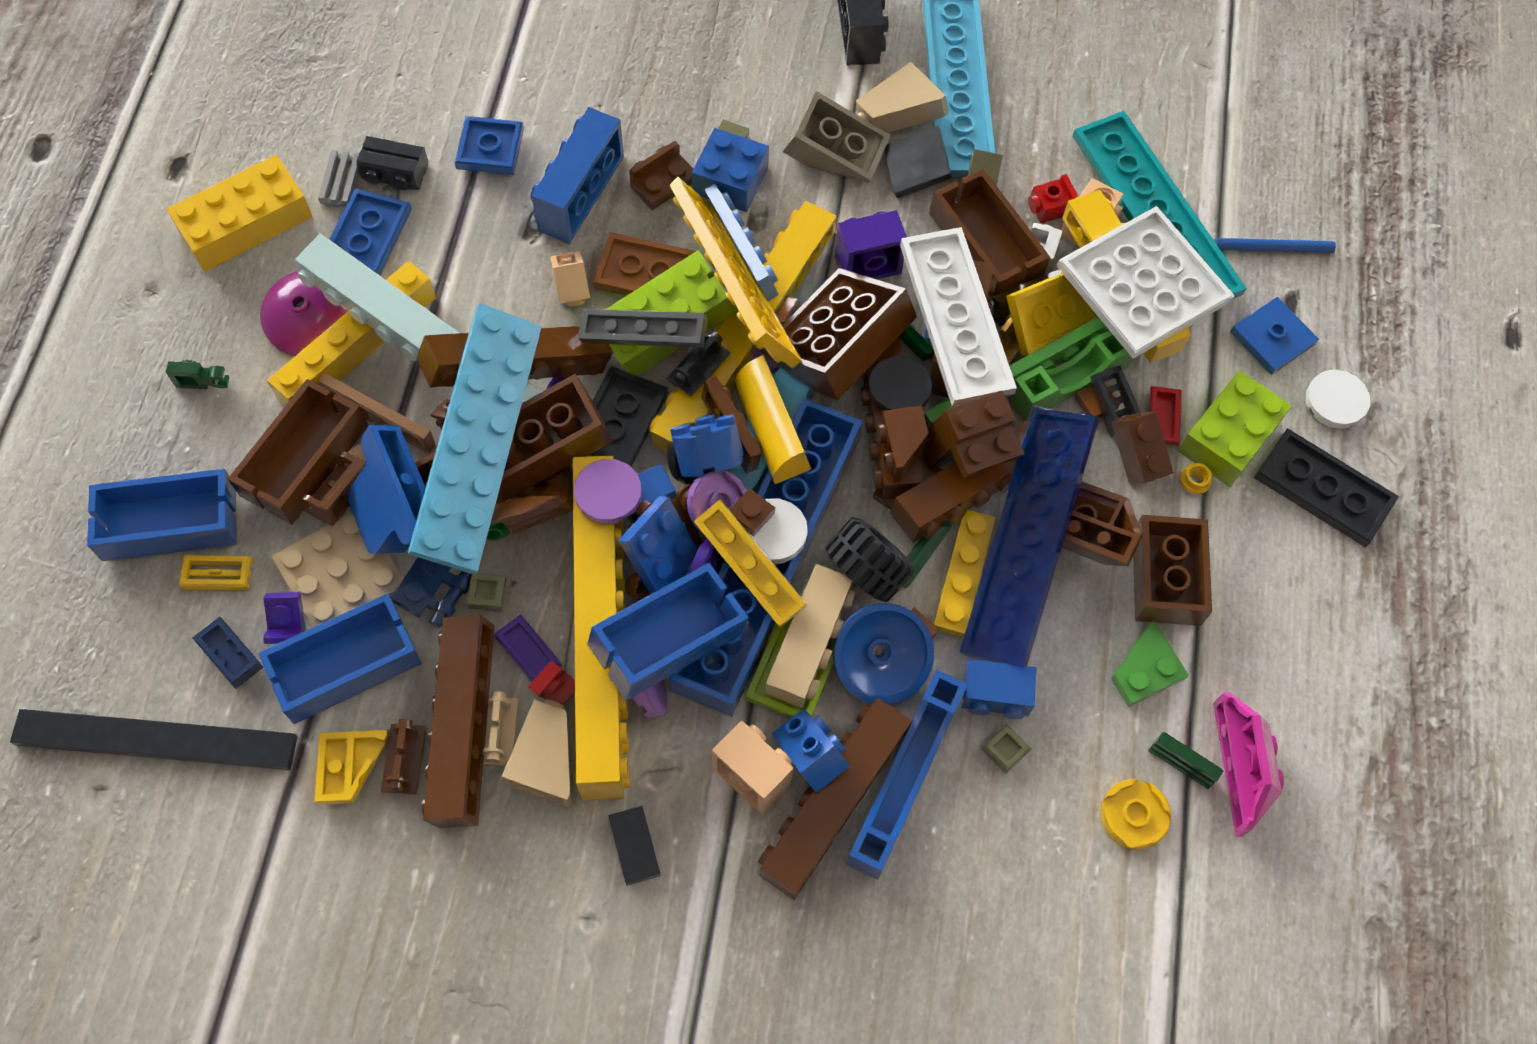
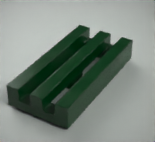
M1162 732L1148 750L1206 789L1213 786L1224 772L1222 768L1166 732Z

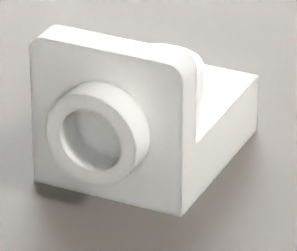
M1033 223L1031 232L1050 256L1044 274L1046 275L1050 272L1062 230L1053 228L1050 225Z

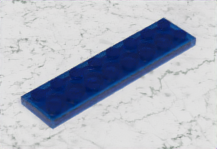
M1039 407L1033 408L1022 444L1025 454L1017 460L960 648V652L963 655L990 662L1012 664L1022 668L1028 665L1099 423L1096 416Z

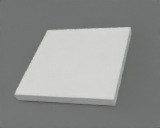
M1157 206L1065 256L1057 264L1058 269L1133 359L1229 304L1235 297Z

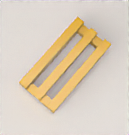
M184 555L179 587L182 590L249 591L250 584L248 581L252 576L250 568L253 566L254 560L251 556ZM191 566H242L241 570L190 569ZM189 578H234L240 580H212Z

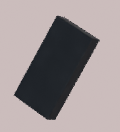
M643 806L608 815L626 886L661 876Z

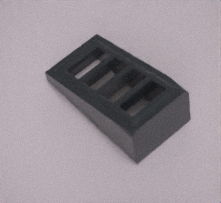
M1120 365L1090 377L1111 438L1115 437L1112 421L1126 415L1130 416L1141 412ZM1116 379L1117 384L1104 387V382ZM1120 392L1121 396L1110 399L1108 396L1111 393ZM1123 403L1124 408L1115 411L1113 406Z

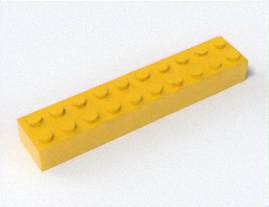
M613 456L573 457L576 784L582 801L624 799V788H630L628 757H623V754L630 753L629 732H627V722L622 723V720H629L628 700L625 701L608 676L611 667L604 670L587 645L592 626L626 608V603H624V592H626L625 572L623 569L625 551L618 541L621 538L622 531H624V519H621V522L616 524H599L589 520L577 506L574 496L575 481L580 472L593 462L602 459H613Z

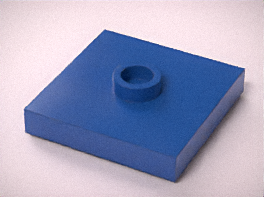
M465 116L454 162L456 169L514 175L524 131L523 122Z
M1278 297L1238 322L1230 331L1271 375L1316 345L1319 340Z

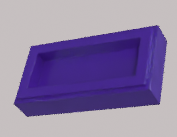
M521 614L494 634L495 639L531 683L550 661L557 663L562 668V663Z

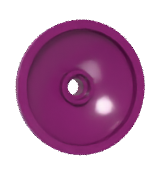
M297 271L282 277L269 289L262 302L260 311L261 326L268 340L277 349L291 356H296L349 311L340 304L335 306L324 297L323 292L317 287L313 286L311 288L305 285L298 278ZM305 301L302 307L296 308L298 303Z

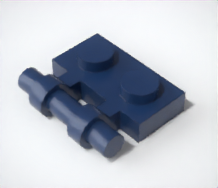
M417 557L391 599L394 604L420 618L426 607L432 610L434 614L429 623L440 629L443 618L453 616L456 611L454 606L462 594L468 592L472 574L461 571L459 575H454L449 572L452 567ZM441 583L450 587L443 600L434 597Z

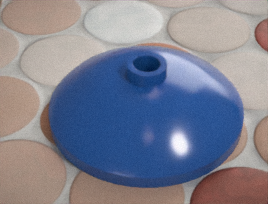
M893 603L868 605L852 614L838 632L833 649L835 671L844 687L862 701L873 704L879 698L888 705L901 702L916 693L925 683L931 672L934 661L932 636L923 620L914 612L901 605ZM881 644L883 646L882 653L874 655V647Z

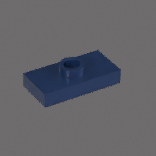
M221 616L192 637L235 689L263 668L262 664Z

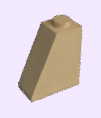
M909 62L855 101L858 109V114L856 115L887 133L939 119L949 114L946 95L912 62Z
M546 699L543 703L534 700L501 777L508 787L571 808L573 804L570 720L567 711L558 702Z

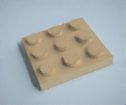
M352 512L339 518L333 527L328 524L271 556L292 592H301L303 612L312 627L320 625L388 593L392 597L404 579L389 554L369 553Z

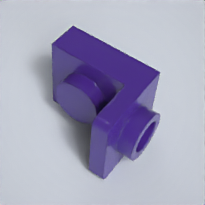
M301 592L266 593L263 598L267 622V631L263 636L264 644L276 645L304 632L306 627Z

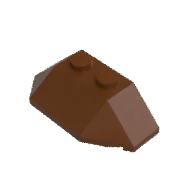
M1071 477L1049 482L1034 489L1023 490L1009 517L1011 522L1047 543L1104 565L1129 566L1143 537L1132 505L1127 497Z

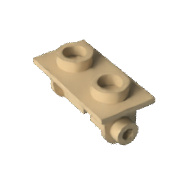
M493 692L492 697L488 699L483 765L506 766L514 748L519 699L506 698V693Z

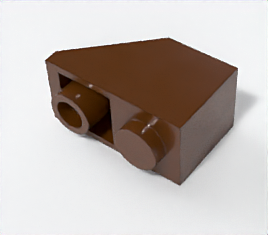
M922 406L883 411L881 424H877L878 441L880 444L884 443L886 452L883 453L885 471L891 472L893 483L902 481L925 450L928 430Z

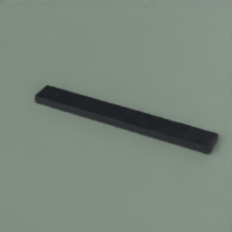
M19 709L10 743L15 746L291 770L298 736L295 733Z

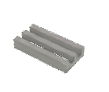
M331 150L318 196L320 204L346 207L355 189L359 175L356 165L359 153H354V156H350V153L343 151L341 155L338 154L337 150ZM338 163H340V164H339L338 171H337V175H336V178H335V182H334V185H333V189H332V192H331V188H332V184H333L334 177H335V174H336V170H337V167H338ZM351 164L342 199H338L341 187L343 186L347 165Z

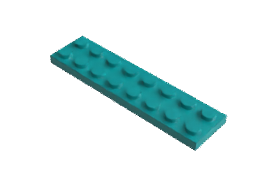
M1124 110L1074 129L1072 137L1102 182L1123 193L1119 205L1123 207L1122 212L1128 221L1157 206L1234 294V298L1244 294L1247 289Z

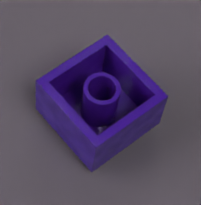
M897 210L889 212L880 211L871 216L849 218L844 222L838 223L834 255L837 267L876 280L902 274L904 256L900 243L901 238H906L907 235Z

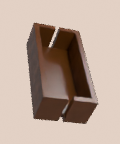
M984 169L961 179L960 186L957 182H954L933 192L929 214L941 231L962 227L972 259L994 264L992 277L997 278L994 295L1044 276L1050 259L1049 254Z
M306 379L227 480L240 497L261 509L266 508L272 515L293 525L303 512L301 506L304 502L301 499L304 495L312 496L335 469L340 459L337 455L341 451L348 452L369 424L360 406L337 394L333 397L330 390Z

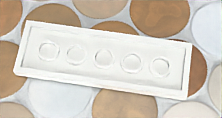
M962 227L901 238L900 247L952 407L1001 390L1005 396L1015 394L1017 387Z

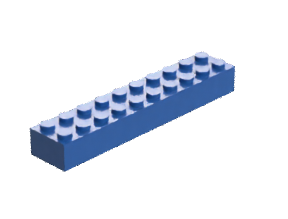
M803 398L792 420V424L811 470L777 484H774L768 470L757 493L764 499H782L791 502L801 510L807 521L808 534L803 550L794 559L785 563L774 564L791 585H793L858 444L863 423L862 420ZM725 561L718 575L727 588L717 608L719 610L725 596L732 593L749 617L740 636L670 675L669 687L670 691L732 717L776 622Z

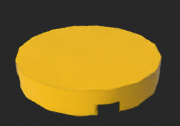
M1128 779L1119 782L1103 798L1100 806V820L1104 830L1115 843L1127 849L1144 850L1153 847L1167 835L1170 828V819L1172 817L1168 800L1155 785L1149 782L1145 783L1138 781V779Z

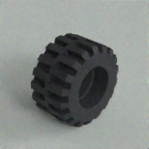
M851 517L825 547L832 562L850 580L870 596L883 602H889L915 573L908 558L885 536L860 518Z

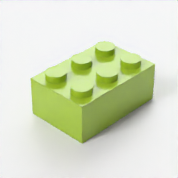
M1238 370L1187 434L1178 452L1194 463L1206 465L1214 477L1231 488L1293 405Z

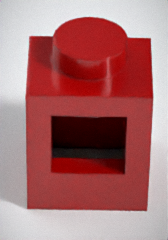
M1064 174L1058 180L1034 186L1031 196L1028 198V204L1033 214L1036 213L1042 224L1062 218L1068 201L1079 196L1068 175Z

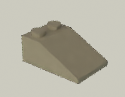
M815 91L804 106L783 153L808 167L869 183L891 135Z

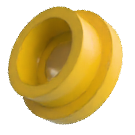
M1194 463L1182 470L1180 483L1189 493L1203 494L1211 487L1213 477L1206 465ZM1191 477L1197 478L1200 483L1194 482Z

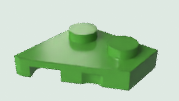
M1154 620L1150 622L1111 679L1127 706L1131 707L1185 680L1189 674Z

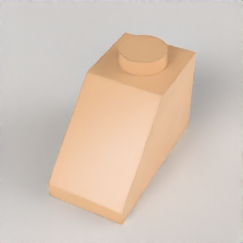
M580 251L550 256L560 304L566 303V306H578L584 303V299H590L584 262Z

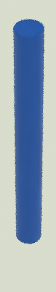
M1215 239V243L1220 250L1334 253L1336 249L1335 241Z

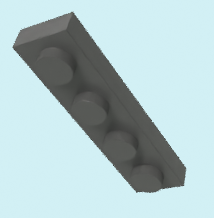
M583 309L578 339L582 343L703 348L708 318L705 313Z

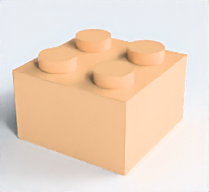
M741 720L712 749V769L763 816L791 787L794 769L791 764L793 762L781 749H772L765 742L767 738L758 727L753 724L747 726Z

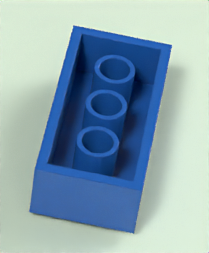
M590 107L587 108L582 117L577 118L573 132L568 139L565 138L562 141L557 157L554 161L551 160L548 163L544 177L540 183H536L532 188L530 197L533 202L534 217L536 218L539 232L565 243H571L624 158L620 119Z

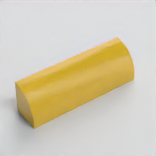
M764 355L753 359L739 371L735 379V386L755 437L761 443L762 454L774 484L809 471L811 467Z

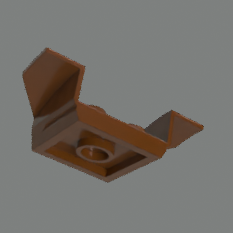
M572 466L564 468L517 494L511 500L496 504L491 524L503 522L505 527L514 534L573 511Z

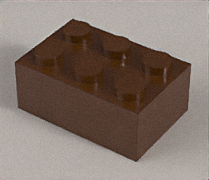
M1141 515L1138 524L1143 537L1133 556L1135 621L1152 622L1155 620L1156 623L1201 626L1212 613L1208 519Z

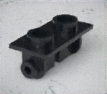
M716 332L705 335L704 347L693 348L666 380L692 397L705 380L730 355L731 352L721 345L723 338Z

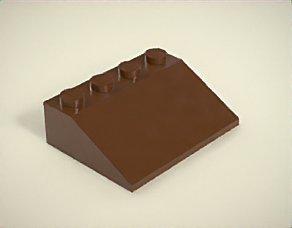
M838 268L782 325L802 361L792 369L783 361L777 363L769 355L766 348L763 347L760 351L815 392L839 400L917 318L906 288Z

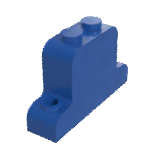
M369 425L362 437V451L366 464L349 489L348 502L369 553H404L410 546L426 487L400 427Z

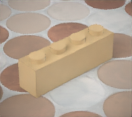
M818 564L815 565L802 596L807 606L792 619L766 681V695L802 709L807 699L814 700L820 685V681L815 679L820 668L826 670L833 652L828 649L832 638L836 639L838 632L845 622L840 619L843 609L850 611L856 596V591L851 590L853 581L845 574Z

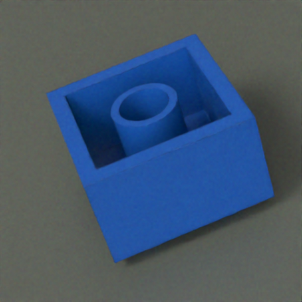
M714 128L692 171V189L701 197L709 199L705 189L716 184L721 194L724 192L728 193L735 206L734 208L747 212L767 172L769 146Z

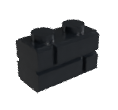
M366 136L362 150H360L356 160V165L361 179L370 184L377 185L381 182L391 184L400 190H407L408 188L419 190L429 161L425 147Z

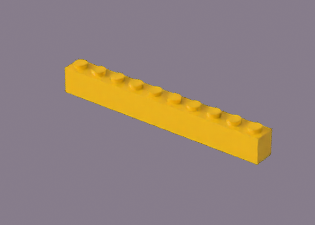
M807 201L803 203L799 210L795 209L792 212L788 221V227L784 232L780 231L773 244L774 248L770 254H764L767 262L763 266L765 267L770 264L778 279L774 286L779 295L768 301L775 314L780 310L787 297L793 298L835 234L837 215ZM736 314L718 324L714 330L723 338L721 345L731 353L709 377L717 376L722 386H726L730 393L735 387L737 374L751 361L754 348H757L748 337V334L751 332L750 329L739 320ZM704 383L692 397L680 389L677 392L673 391L669 395L666 409L661 416L657 415L650 425L649 432H651L652 446L667 453L669 445L673 444L671 428L695 422V419L702 416L711 415L701 399Z

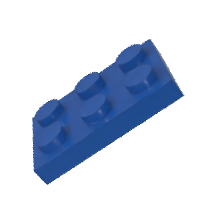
M658 496L618 540L650 595L688 575L693 559L698 551L671 500L665 496Z

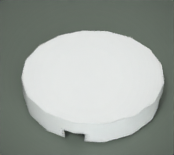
M1333 369L1320 373L1311 381L1306 391V405L1308 410L1311 408L1314 413L1313 417L1318 422L1330 428L1345 429L1359 423L1366 416L1370 408V394L1365 384L1357 376L1346 371Z
M765 499L776 507L775 514L755 536L751 535V537L774 564L785 563L794 559L803 550L808 534L807 521L801 510L791 502L782 499Z

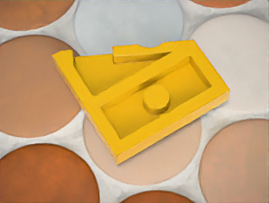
M387 730L319 733L314 802L317 805L354 803L389 741V732Z

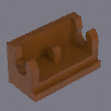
M341 451L337 455L340 458L337 466L312 496L304 495L301 499L304 502L301 506L304 512L332 527L350 506L348 502L349 489L366 464V460L359 459L345 451Z

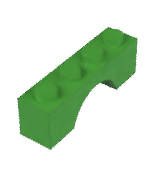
M1108 330L1093 338L1079 354L1068 362L1048 370L1039 366L1016 378L1015 384L1017 388L1015 394L1009 395V398L1023 418L1028 420L1043 410L1047 411L1075 396L1077 392L1093 385L1090 378L1092 375L1119 365L1122 370L1128 368L1132 357Z

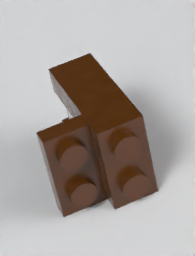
M1001 390L947 409L927 429V443L922 453L929 468L943 465L954 456L963 478L1016 460L1025 454L1011 424L1016 419L1003 391Z

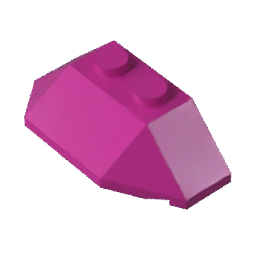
M1229 692L1222 693L1213 705L1235 837H1243L1257 825L1282 793L1284 777L1282 771L1277 768L1275 756L1277 755L1278 745L1275 736L1271 735L1270 724Z

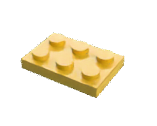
M1063 273L1006 296L1021 355L1028 356L1096 318L1095 312Z

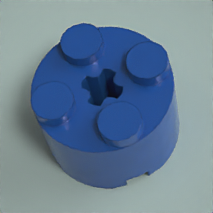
M714 415L702 416L695 419L696 425L692 427L689 424H684L670 429L679 469L684 477L703 476V471L713 469L715 473L725 471L743 462V449L734 415H726L715 419Z

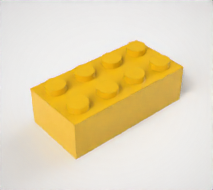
M277 154L166 208L176 228L204 272L313 217L305 196Z

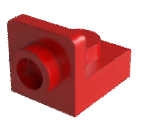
M550 661L528 688L545 700H552L564 705L575 693V679L557 663Z

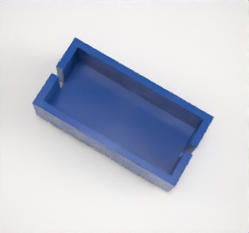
M224 468L89 485L88 512L93 518H88L87 546L101 561L236 545L237 517L233 513L236 512V491L227 480L229 474Z
M710 563L591 627L587 645L604 670L611 667L608 676L625 701L741 635L749 617L732 593L725 596L718 610L717 606L720 605L727 587Z
M388 593L258 653L267 676L273 683L272 687L282 711L293 724L299 723L422 664Z

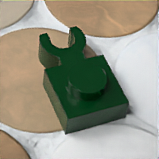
M182 360L181 362L168 361L166 374L176 388L207 389L208 385L216 388H228L230 376L224 375L225 368L222 366L204 368L200 363L192 360Z

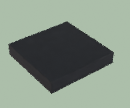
M939 126L892 142L885 147L884 151L892 186L897 198L953 178Z

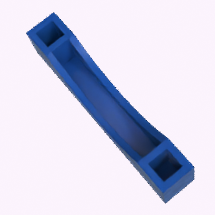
M936 669L889 773L849 854L846 865L877 880L879 879L965 692L967 683Z

